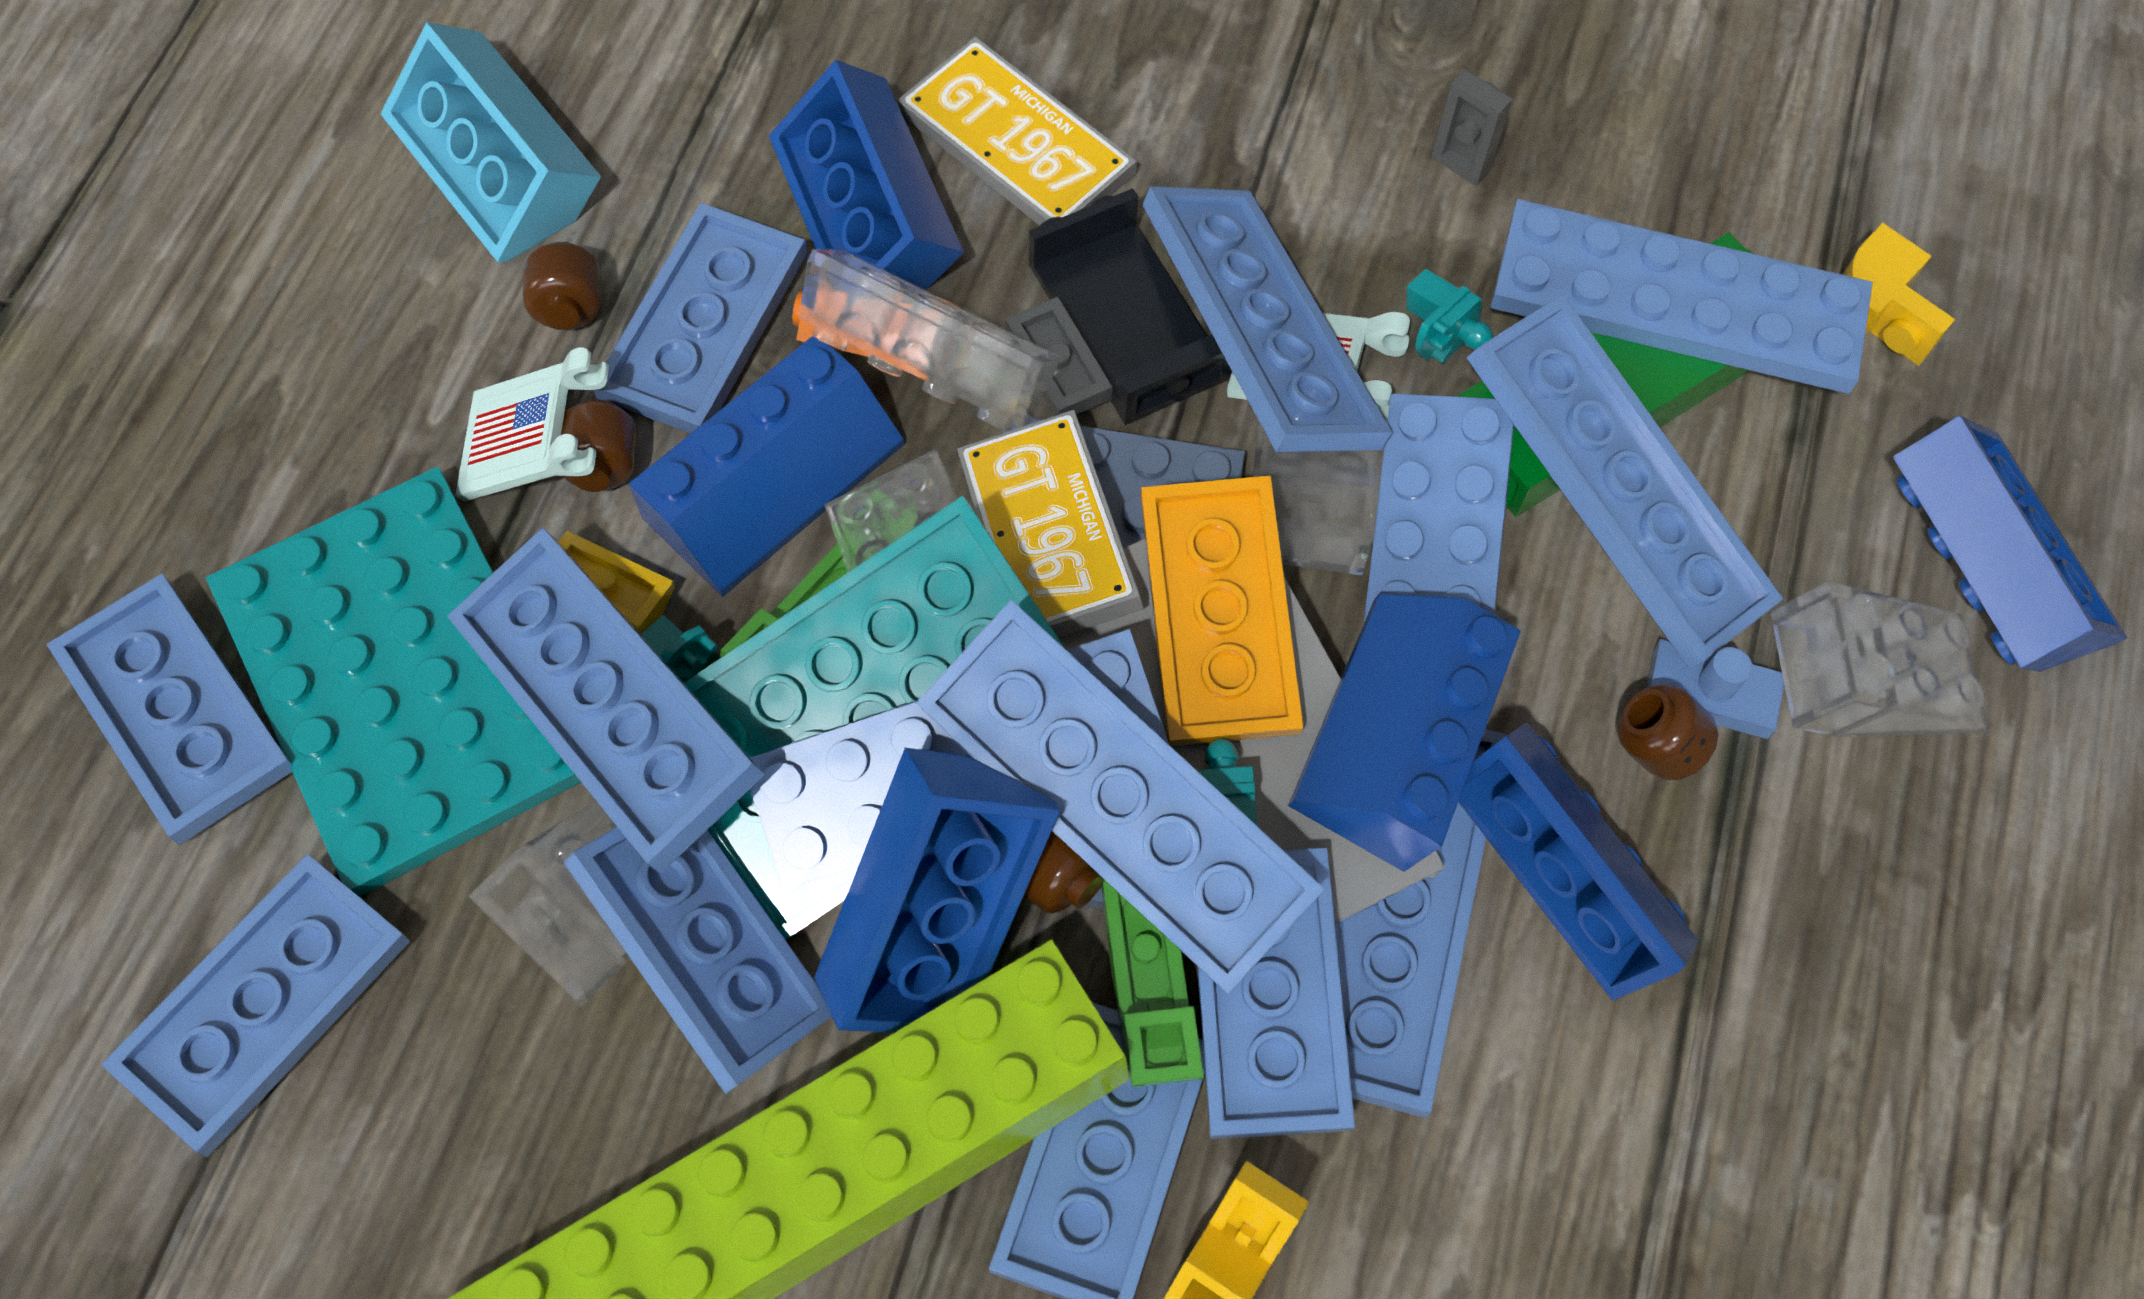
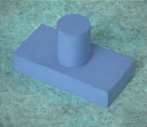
M1660 639L1653 649L1645 689L1660 684H1672L1683 688L1715 719L1716 725L1769 739L1777 728L1786 673L1753 665L1745 652L1734 647L1723 648L1704 662L1688 668L1670 641Z

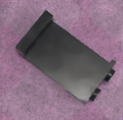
M1133 188L1115 196L1101 197L1090 206L1064 217L1050 218L1041 223L1037 228L1029 231V266L1048 298L1059 297L1112 385V400L1110 401L1125 425L1229 380L1231 368L1212 334L1206 336L1137 227L1138 195Z

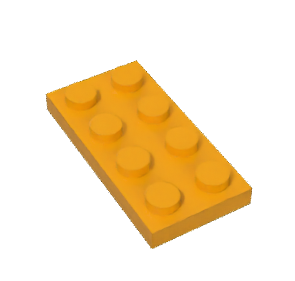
M1271 475L1141 487L1140 499L1169 746L1211 743L1219 738L1236 741L1300 735L1303 730V720Z

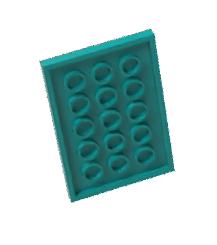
M438 466L205 577L280 746L292 764L290 768L339 878L358 897L383 886L581 783L447 617L494 572L445 476Z
M961 496L684 682V684L751 758L918 701L1010 600L1016 603L1065 650L1066 648L966 498ZM750 789L707 829L785 940L843 902L857 870V867L783 891Z

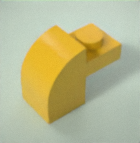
M1882 223L1860 246L1842 275L1873 282L1865 337L1871 332L1885 342L1890 349L1902 354L1919 366L1934 350L1956 319L1910 288L1932 256Z
M1246 1161L1164 1299H1252L1271 1264L1299 1222L1309 1201Z

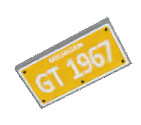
M976 37L897 100L902 116L1038 225L1050 218L1064 217L1086 208L1101 197L1111 196L1136 174L1137 161Z
M1074 410L957 448L978 518L1058 638L1144 609Z

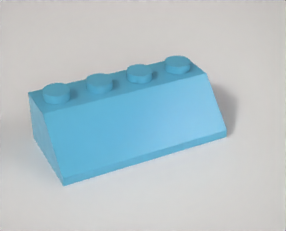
M426 22L380 114L497 262H508L574 223L599 182L601 175L482 32Z

